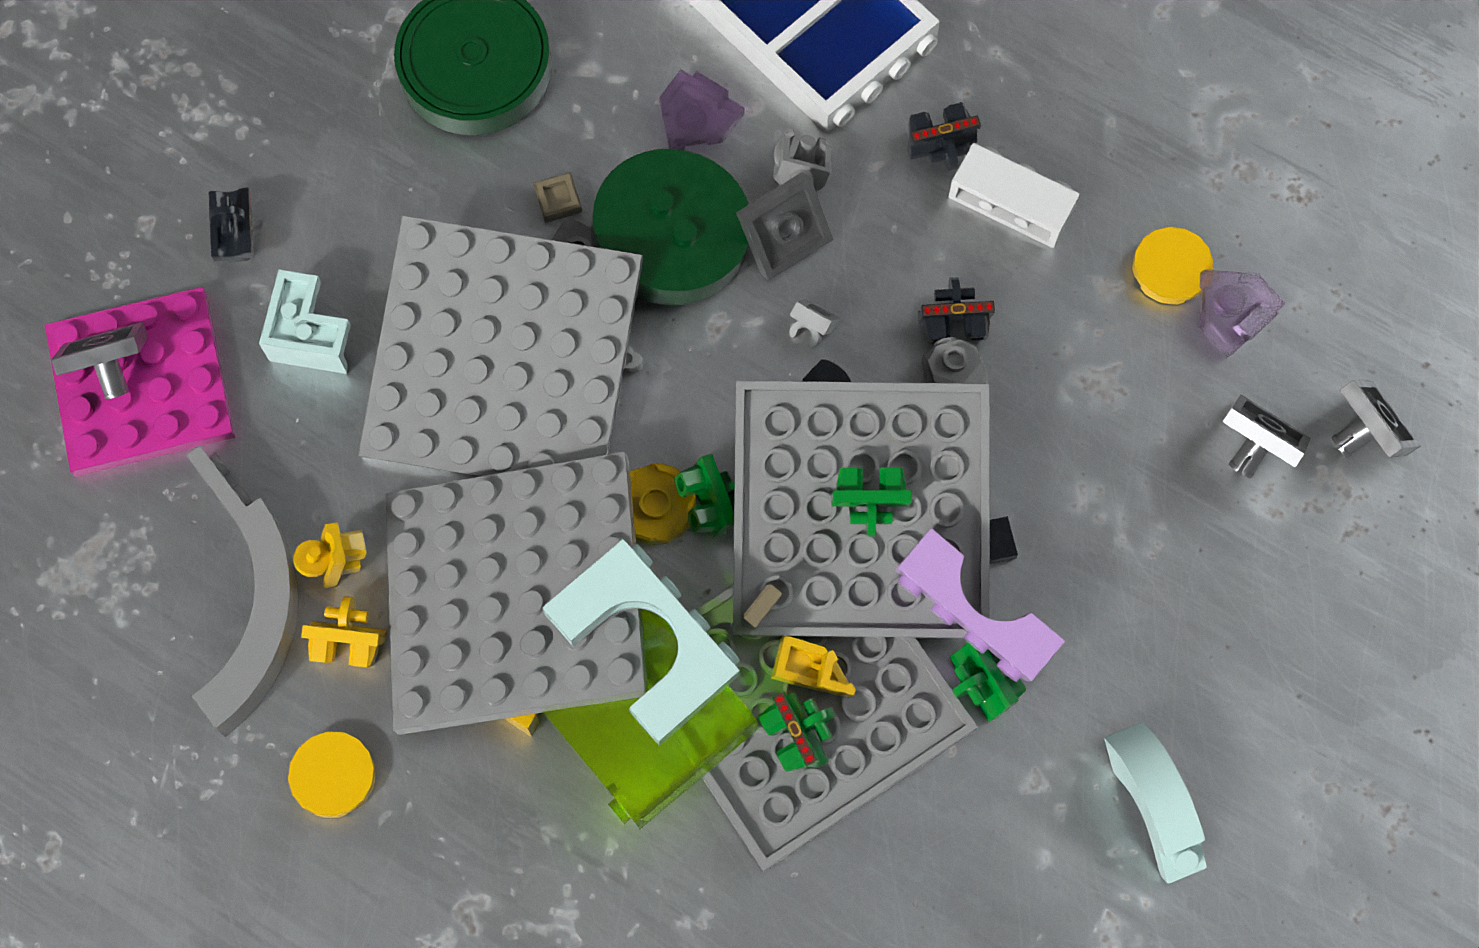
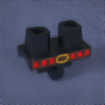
M962 102L949 105L943 110L944 124L933 126L931 117L926 112L913 114L909 117L907 151L910 160L929 155L931 163L944 161L949 171L958 168V157L967 155L969 151L968 145L977 143V129L981 128L978 115L970 116Z
M240 188L231 192L209 191L210 242L213 261L226 260L229 263L248 261L254 257L251 192L249 188Z
M949 277L948 289L934 290L935 301H949V303L921 305V311H918V324L924 323L928 343H935L941 339L951 337L950 322L964 321L965 341H980L988 338L990 318L995 313L994 301L961 302V300L975 299V288H960L959 278Z

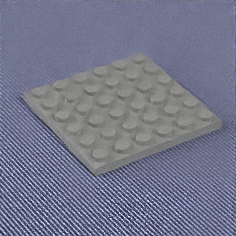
M402 216L358 455L478 477L608 455L643 256Z
M736 381L733 635L963 638L967 633L964 628L955 621L950 626L943 622L930 610L934 605L932 601L922 593L917 598L914 597L897 582L901 575L895 569L931 528L965 556L960 572L963 594L975 611L989 618L990 384ZM842 467L863 468V490H879L880 468L901 467L904 472L906 490H911V504L908 507H876V512H893V524H876V536L867 537L866 524L849 523L850 512H866V507H831V494L833 490H836L839 469ZM771 584L782 593V596L754 629L743 620V615L765 587Z
M625 452L385 493L393 731L398 735L639 698L648 692L642 609L631 608L614 613L573 647L547 618L542 608L622 539L631 548L636 544L629 458Z
M733 586L696 609L711 627L706 632L717 645L722 641L725 642L737 655L740 662L735 666L740 672L739 677L673 735L763 872L975 732L978 728L959 699H956L952 689L916 638L790 636L823 646L828 652L831 650L835 652L839 659L837 660L839 667L849 683L852 682L856 689L853 697H845L772 679L771 676L780 640L783 636L733 635ZM671 626L644 642L648 691L669 673L676 661L678 642ZM781 691H785L786 694L795 693L807 717L808 715L802 703L811 698H814L820 711L832 707L836 717L828 722L827 726L833 737L821 743L814 730L829 760L828 763L819 768L806 767L793 772H786L783 769L777 756V751L794 741L788 729L775 736H769L758 718V715L774 704L772 699L774 695Z

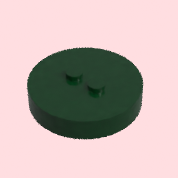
M422 0L404 19L395 41L394 62L396 72L408 103L424 120L448 132L462 135H483L506 129L522 120L538 105L550 82L552 56L547 30L539 14L526 0Z
M656 149L642 152L616 166L601 184L593 207L591 222L592 245L596 248L643 256L636 297L663 305H684L699 302L713 296L726 287L741 268L749 243L736 212L748 206L749 203L742 188L732 175L722 166L705 156L679 149Z

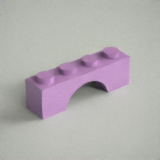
M932 528L929 529L895 569L901 575L897 582L914 597L917 598L922 593L932 601L934 605L930 610L943 622L950 626L955 621L964 628L967 633L963 638L979 652L984 654L987 649L990 650L1001 660L997 667L1012 680L1017 682L1020 678H1023L1025 681H1032L1065 640L1033 613L1025 614L1012 621H996L986 618L975 611L966 600L961 588L960 572L965 556Z

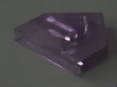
M680 69L659 97L668 149L684 150L686 146L707 143V145L723 143L745 114V107L729 98V90L697 71L692 76Z
M1216 270L1200 272V289H1202L1200 329L1226 358L1232 356L1245 342L1252 340L1279 314L1277 311L1285 305L1284 301L1260 274Z

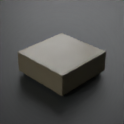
M571 172L533 183L545 223L566 217V215L571 216L582 212Z
M771 584L770 586L767 585L745 612L743 620L755 629L779 600L782 593Z

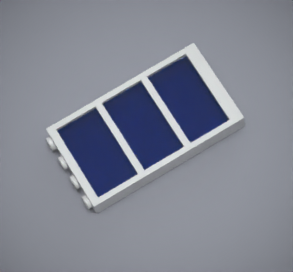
M687 0L826 134L836 126L842 127L847 124L861 104L864 102L868 104L874 101L887 82L892 78L894 80L901 78L907 72L914 59L919 55L922 57L928 55L938 43L937 35L940 21L918 0Z

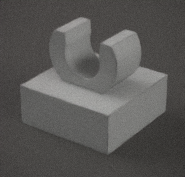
M808 299L797 301L789 315L797 320L791 326L789 336L792 338L797 337L801 329L806 327L812 334L807 346L810 348L816 347L821 342L822 335H827L835 330L840 318Z

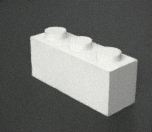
M973 143L952 180L948 198L1054 249L1075 210L1080 193L1073 191L1072 187L1063 181H1053L1038 174L1033 167L1027 164H1017L1004 158L994 148L988 146L981 147Z

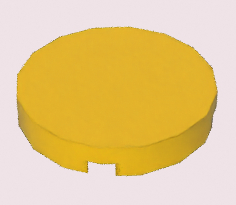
M1165 227L1154 230L1142 239L1133 256L1132 272L1134 278H1137L1138 283L1141 285V290L1147 296L1160 303L1177 305L1185 303L1186 300L1193 299L1194 297L1196 298L1203 293L1212 277L1214 261L1209 247L1198 235L1184 228Z
M652 463L650 466H644L640 469L638 467L630 471L636 541L649 545L668 544L681 537L690 527L688 512L691 508L697 507L696 496L691 495L682 498L678 494L674 478L681 471L676 467L663 463Z
M327 731L312 736L297 749L290 762L288 781L293 797L305 810L322 818H340L348 815L347 813L353 812L356 808L358 809L368 800L375 786L376 767L371 753L359 739L345 732Z

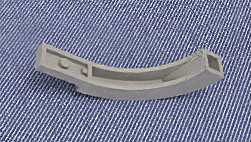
M199 445L186 454V456L241 529L250 551L254 570L253 605L243 637L224 667L212 680L192 695V698L213 727L226 737L241 725L259 706L283 668L296 628L298 582L289 544L269 508L261 498L253 502L239 483L231 487L224 478L230 471L216 452L208 457Z

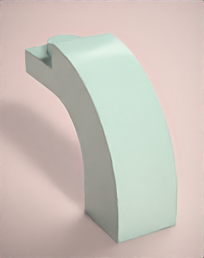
M1144 722L1104 737L1113 773L1128 789L1145 821L1160 876L1167 884H1170L1206 869L1207 866L1201 842L1206 840L1199 817L1182 777L1156 735Z

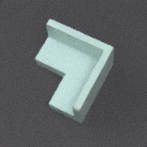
M278 270L259 345L268 360L346 374L349 365L344 357V351L351 327L349 320L313 314L321 284L318 276Z

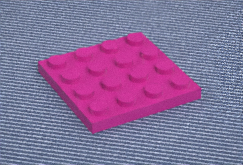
M203 287L45 324L50 359L55 356L64 343L139 322L144 323L148 338L139 353L118 359L129 389L128 393L119 397L105 399L94 366L57 376L52 364L69 468L75 477L195 448L199 445L204 446L236 438L208 296Z

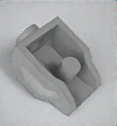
M787 129L784 138L776 144L774 149L775 166L773 178L782 185L801 172H804L811 178L815 191L821 190L831 174L832 147L826 143L825 138L819 137L816 141L810 135H803L800 139L795 136L794 130Z
M955 337L944 338L935 342L933 348L922 356L921 363L925 372L923 374L925 383L987 384L988 380L984 364L980 359L977 348L970 342L961 339L956 340Z

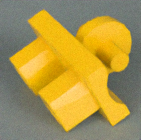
M338 522L325 524L319 541L307 540L297 546L293 555V563L296 570L307 577H317L326 571L323 579L324 588L336 587L341 575L359 572L361 568L360 559H364L366 556L362 530L340 533Z
M344 596L340 608L326 606L325 619L338 620V624L311 621L310 625H303L301 638L309 639L310 661L334 662L337 642L350 643L348 665L369 668L375 663L379 645L386 642L387 629L353 625L354 622L367 623L369 611L355 609V598Z

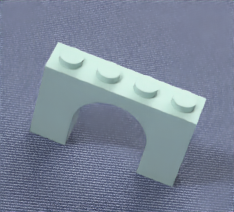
M622 539L542 608L547 618L573 647L608 617L621 610L631 608L646 609L660 615L668 622L678 642L676 661L662 680L629 707L630 713L660 746L739 677L740 670L735 665L740 660L725 642L722 641L717 645L706 633L711 627L697 610L692 609L688 613L680 604L678 599L682 595L677 587L666 576L659 580L649 569L653 562L638 544L631 548Z

